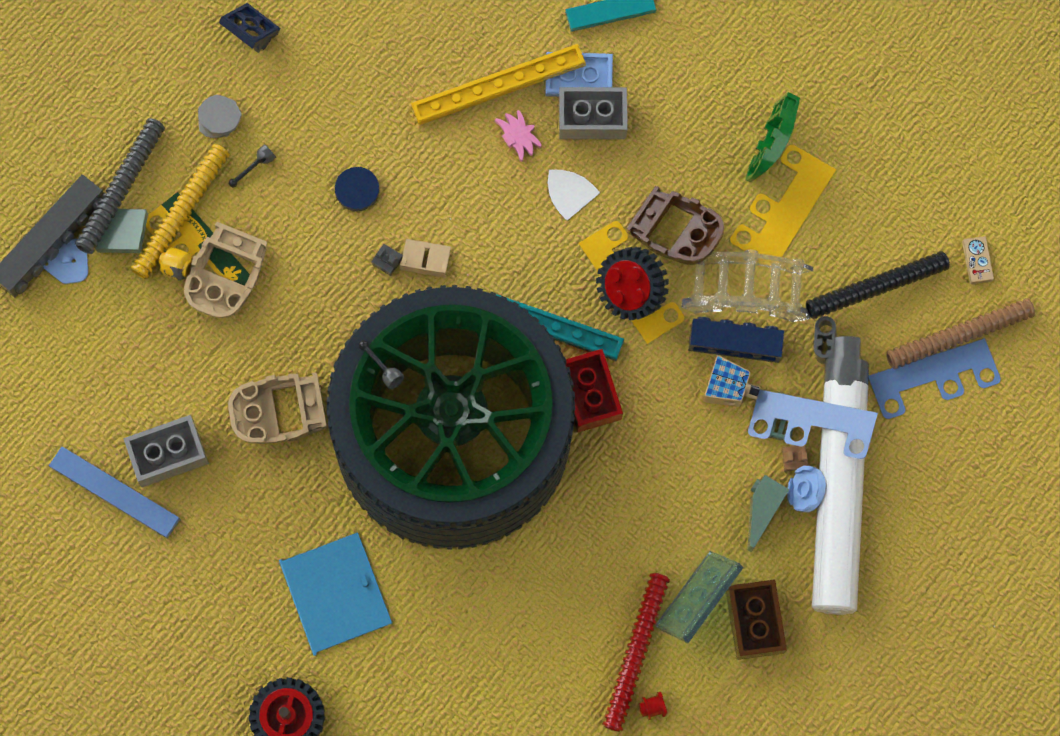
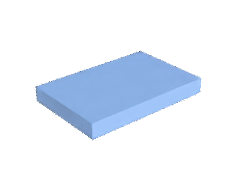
M582 53L586 66L546 80L545 96L559 97L560 87H612L613 54Z

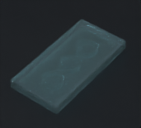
M709 551L655 626L659 630L689 643L742 571V565Z

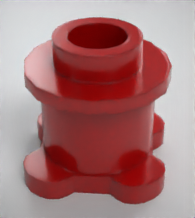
M661 691L657 692L654 697L647 699L642 697V702L639 703L642 717L646 716L648 720H651V717L661 714L662 717H665L668 714Z

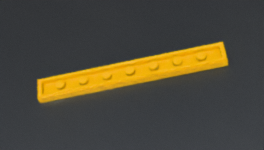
M575 44L413 102L411 106L418 124L422 125L584 67L586 62L579 45Z

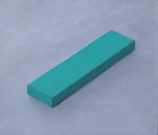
M603 0L565 9L570 31L573 32L656 13L654 0Z

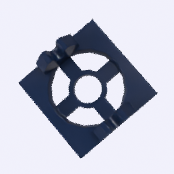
M248 3L225 14L219 21V24L249 47L254 48L258 53L261 49L264 50L267 47L271 38L278 35L281 29ZM242 21V25L238 26L237 23ZM245 21H251L256 26H250ZM246 31H255L259 36H251Z

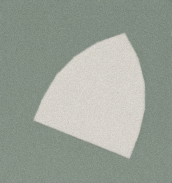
M549 170V195L556 209L566 220L570 219L600 194L593 184L574 172Z

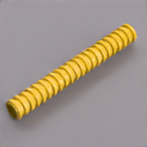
M213 144L212 150L208 151L209 155L204 157L205 161H201V167H197V173L192 175L193 179H189V184L185 185L186 189L181 191L182 195L177 197L178 201H175L173 203L174 207L169 209L170 213H166L167 218L162 219L163 224L158 225L159 230L154 231L155 235L150 237L151 241L146 243L147 247L142 249L143 253L138 255L139 259H136L134 261L135 265L130 267L137 276L143 279L149 278L148 273L153 272L152 267L157 266L156 261H159L160 255L169 248L168 244L172 243L171 239L176 237L175 233L180 231L179 227H183V221H187V215H191V209H195V203H199V198L203 197L202 193L207 191L206 187L211 185L210 181L215 179L214 175H217L218 169L222 168L221 164H225V158H229L230 154L224 147Z

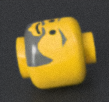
M172 247L160 255L159 264L162 274L180 281L189 276L192 267V256L190 253Z

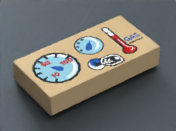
M986 236L963 239L962 245L970 284L992 282L994 277Z

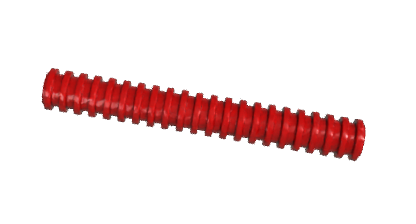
M650 573L649 575L651 580L647 581L649 586L645 588L646 594H643L644 601L640 603L642 608H639L638 612L640 614L636 616L638 621L634 622L633 636L629 638L631 643L627 644L629 649L625 651L626 657H623L624 664L620 666L622 671H619L618 675L620 677L616 679L618 684L613 688L615 693H612L613 699L609 701L611 706L607 707L609 712L605 714L606 721L602 723L605 728L613 731H623L622 724L626 722L624 717L628 716L626 711L630 709L628 704L632 702L631 695H634L633 689L637 687L635 682L639 681L637 676L641 674L640 667L644 665L642 660H645L644 654L648 652L646 647L650 646L651 632L655 630L653 625L657 624L655 620L659 617L657 612L661 611L662 597L666 595L664 590L668 589L666 584L670 582V579L659 573Z

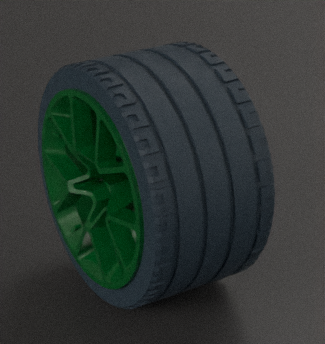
M441 285L440 288L432 289V287H427V290L421 291V289L415 290V293L403 294L400 299L394 298L386 306L382 305L379 311L372 312L366 321L363 320L360 323L361 327L352 332L353 335L345 342V348L341 349L339 357L334 364L335 371L330 376L331 380L328 386L329 397H327L328 427L338 464L349 491L351 490L354 499L360 504V507L368 511V515L378 522L381 527H387V531L398 535L402 539L407 538L412 543L422 544L425 547L432 545L433 548L452 550V547L463 549L466 547L474 548L478 544L487 545L489 542L500 540L504 535L507 537L515 530L522 528V524L525 522H530L541 511L542 505L545 506L551 496H553L556 486L559 485L565 471L575 419L574 385L570 369L566 367V358L563 356L560 346L555 344V338L548 333L544 325L539 324V320L535 316L530 315L525 308L521 309L516 302L512 303L504 296H496V293L492 291L488 293L481 288L475 290L471 289V286L462 288L458 287V285H452V287ZM361 341L368 342V347L387 368H396L401 373L410 368L424 376L425 387L420 392L416 403L406 405L382 398L383 393L388 388L383 381L384 371L365 350L359 348ZM444 355L469 356L475 358L474 367L463 377L455 375L445 376L436 366V357ZM428 359L427 364L421 363V361ZM485 361L493 366L483 369L482 363ZM506 374L519 387L529 408L489 411L486 398L482 392L484 380ZM377 407L404 415L403 418L377 440L372 427ZM530 419L531 424L527 436L519 451L516 452L495 423ZM412 423L417 425L428 439L439 444L417 476H411L404 472L385 453L387 445ZM487 429L507 454L509 461L507 465L493 475L480 481H473L469 477L456 446L472 441L481 431ZM446 452L450 454L463 481L462 485L444 486L431 484L426 481Z

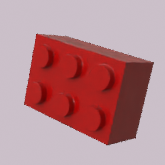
M603 349L566 359V367L570 369L574 385V423L577 432L622 420L623 411Z

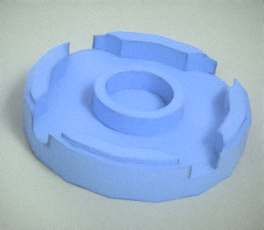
M802 466L794 472L796 473L794 478H790L788 482L789 491L787 492V497L790 505H793L796 511L809 513L821 504L825 495L826 483L825 477L819 469L812 466Z

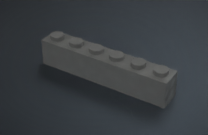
M82 174L0 262V286L14 298L18 294H22L27 289L28 283L42 273L43 266L47 261L53 260L58 255V249L64 243L67 244L73 239L74 233L79 227L86 225L90 215L96 210V206L100 205L99 201L103 199V190Z

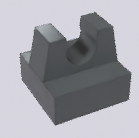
M383 244L371 263L391 276L401 262L403 255Z

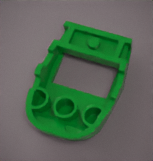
M788 92L774 104L771 116L764 127L767 130L764 141H758L756 149L759 150V153L754 155L750 162L745 178L746 181L752 182L757 179L781 156L794 129L800 97Z

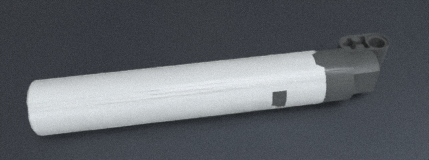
M822 316L815 323L814 353L817 361L825 364L823 402L867 411L869 363L860 359L861 339L853 336L837 337L835 321L831 317ZM825 325L832 327V330L828 333L820 331L821 327ZM823 342H827L828 351L823 355ZM822 428L819 470L825 477L826 489L822 502L817 507L812 608L817 612L825 614H853L857 611L865 458L857 459L844 454L848 433ZM855 439L850 443L849 449L852 453L858 454L863 451L864 443L860 439Z

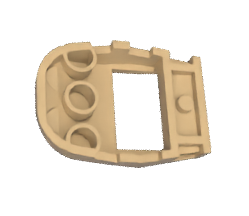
M216 222V230L211 238L206 237L202 248L191 262L192 267L185 282L184 294L188 303L197 311L216 318H227L235 315L242 308L258 281L267 248V241ZM214 247L255 263L245 286L204 270Z
M312 373L313 376L299 377L298 374L276 377L271 375L266 376V379L257 382L251 381L236 388L228 402L230 421L234 433L248 443L264 444L295 441L326 429L327 424L317 373ZM296 386L303 429L279 434L272 391Z

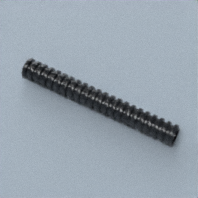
M940 251L937 254L934 253L931 256L921 258L919 261L915 260L913 263H907V265L896 267L894 270L891 269L888 272L885 271L882 274H877L875 277L872 276L850 286L847 285L844 288H839L838 291L833 290L831 293L828 292L825 295H820L819 298L814 297L812 300L806 301V311L812 319H817L818 316L822 317L824 314L828 315L830 312H836L837 309L847 308L849 305L862 302V300L865 301L868 298L879 296L881 293L884 294L906 284L909 285L912 282H917L918 279L928 278L931 275L943 272V270H948L950 267L949 258L943 251Z

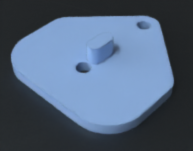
M72 239L69 243H64L58 249V255L53 260H48L47 266H43L47 272L63 284L82 282L88 276L87 253L79 250L75 245V242L79 239Z

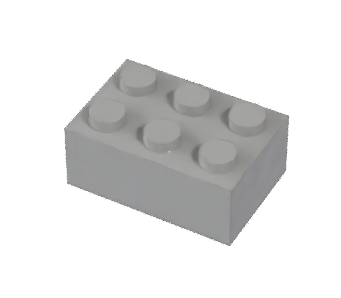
M627 87L559 88V139H626L628 130Z
M191 415L123 438L136 478L141 487L209 464Z

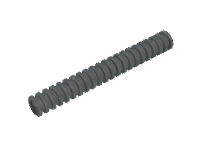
M153 118L146 120L143 130L139 132L140 135L136 137L133 147L129 149L130 153H127L123 164L119 167L120 170H117V176L113 177V181L109 184L110 187L106 189L107 193H104L103 199L99 201L100 205L96 206L97 211H93V216L89 218V222L85 225L86 228L82 230L83 234H80L79 240L75 242L79 250L87 254L94 253V248L98 246L97 242L101 241L100 236L105 234L104 230L108 229L107 224L112 222L111 218L115 217L118 207L122 204L121 201L125 199L124 195L128 194V189H131V184L135 182V178L139 175L138 172L142 170L141 166L145 165V161L149 158L148 155L152 153L151 149H154L158 138L162 135L161 132L165 130L164 125L160 121Z

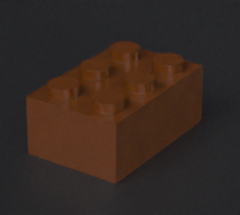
M775 579L729 585L725 591L736 659L742 660L784 654L787 651Z

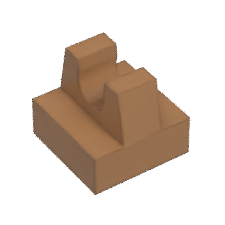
M806 446L782 448L784 472L796 471L802 466H808Z

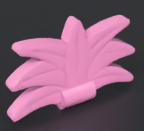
M518 110V119L506 113L505 117L508 123L497 118L495 123L502 128L504 132L502 137L508 147H513L516 150L519 160L522 162L524 149L532 156L533 144L541 148V143L531 134L535 126H526L524 117Z

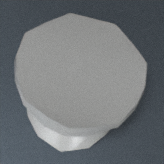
M220 95L211 96L203 101L198 108L199 131L210 138L229 136V133L237 128L242 116L236 102Z

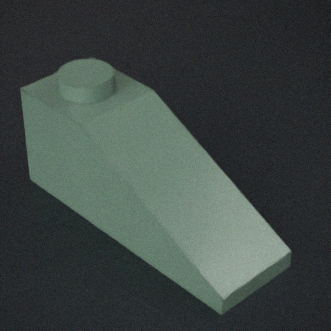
M766 475L762 481L757 479L750 490L754 492L750 501L747 550L750 552L753 551L789 491L788 488Z

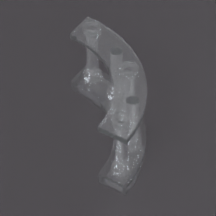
M756 250L713 252L707 259L696 264L694 294L690 298L682 299L681 308L694 313L722 311L723 307H736V312L757 313L758 309L769 311V316L778 317L790 322L809 320L810 316L806 308H803L802 304H800L801 274L813 272V267L804 264V260L801 259L791 260L778 256L758 254ZM729 263L746 264L745 286L742 296H729L727 293ZM720 264L718 292L715 293V296L703 295L705 265ZM755 265L771 267L770 297L767 299L755 298L753 294ZM780 270L792 273L790 303L781 302V298H779Z

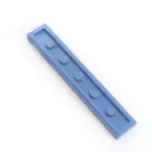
M64 447L60 448L49 464L50 468L165 538L169 537L180 520L178 516Z

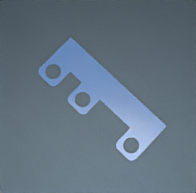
M985 338L931 355L930 357H925L922 360L919 359L916 362H911L909 365L905 364L903 367L898 366L897 369L891 368L869 375L879 407L886 419L905 413V406L901 399L900 391L936 380L942 398L949 400L964 393V388L958 375L959 372L972 369L981 388L996 385L1000 382L1001 378ZM985 368H989L994 372L993 381L988 383L980 378V372ZM947 380H953L957 383L958 390L956 393L948 394L944 391L943 385ZM894 399L899 403V410L896 413L886 411L884 405L887 400Z
M760 390L748 434L752 437L767 439L770 436L775 418L789 421L784 441L787 444L800 447L807 443L811 425L846 432L848 436L844 447V454L848 457L863 459L867 455L878 413ZM760 419L765 420L768 424L767 430L762 434L754 431V424ZM795 427H801L804 430V437L800 441H793L790 438V432ZM855 439H860L864 443L863 451L858 454L852 453L849 449L850 443Z

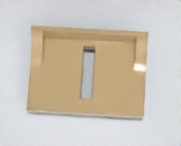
M406 239L400 270L445 278L451 246ZM425 249H428L429 254L426 268H422Z

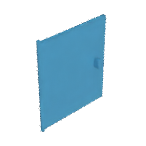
M358 532L289 559L279 560L313 656H316L317 652L392 624Z

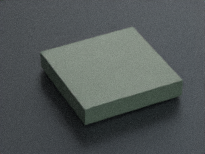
M118 209L115 217L111 218L112 222L107 224L108 229L104 230L105 234L100 236L101 241L97 242L98 246L95 250L99 253H141L148 218L147 210Z

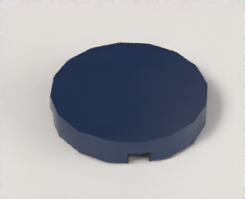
M351 167L344 170L338 176L335 182V196L345 209L364 211L376 203L379 196V182L370 170L363 167Z

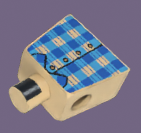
M717 355L703 402L739 407L743 396L757 400L760 386L748 383L749 370Z

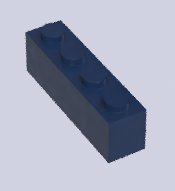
M708 317L693 318L688 351L779 363L782 357L784 331L779 330L778 327L766 326L761 328L756 327L753 323L739 325L733 324L734 322L730 320L716 322L711 321Z

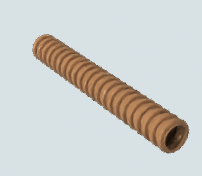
M1028 298L1023 299V302L1019 300L1016 304H1010V307L1006 305L1003 309L998 308L997 312L993 310L991 314L985 313L984 316H978V319L972 318L971 321H965V324L961 322L958 326L953 325L952 329L948 327L945 331L940 330L939 334L935 332L932 336L927 335L926 338H920L919 341L908 342L906 346L895 347L893 351L887 350L886 357L888 363L893 369H897L898 366L903 367L905 363L909 365L911 361L916 362L918 358L922 360L924 356L930 357L931 353L935 355L937 351L943 352L944 348L948 350L950 346L956 347L957 343L961 345L963 341L969 342L970 339H976V336L980 338L983 334L988 335L989 331L993 333L996 329L1001 330L1002 326L1006 328L1009 324L1014 325L1015 321L1019 323L1022 319L1032 318L1035 316V308Z

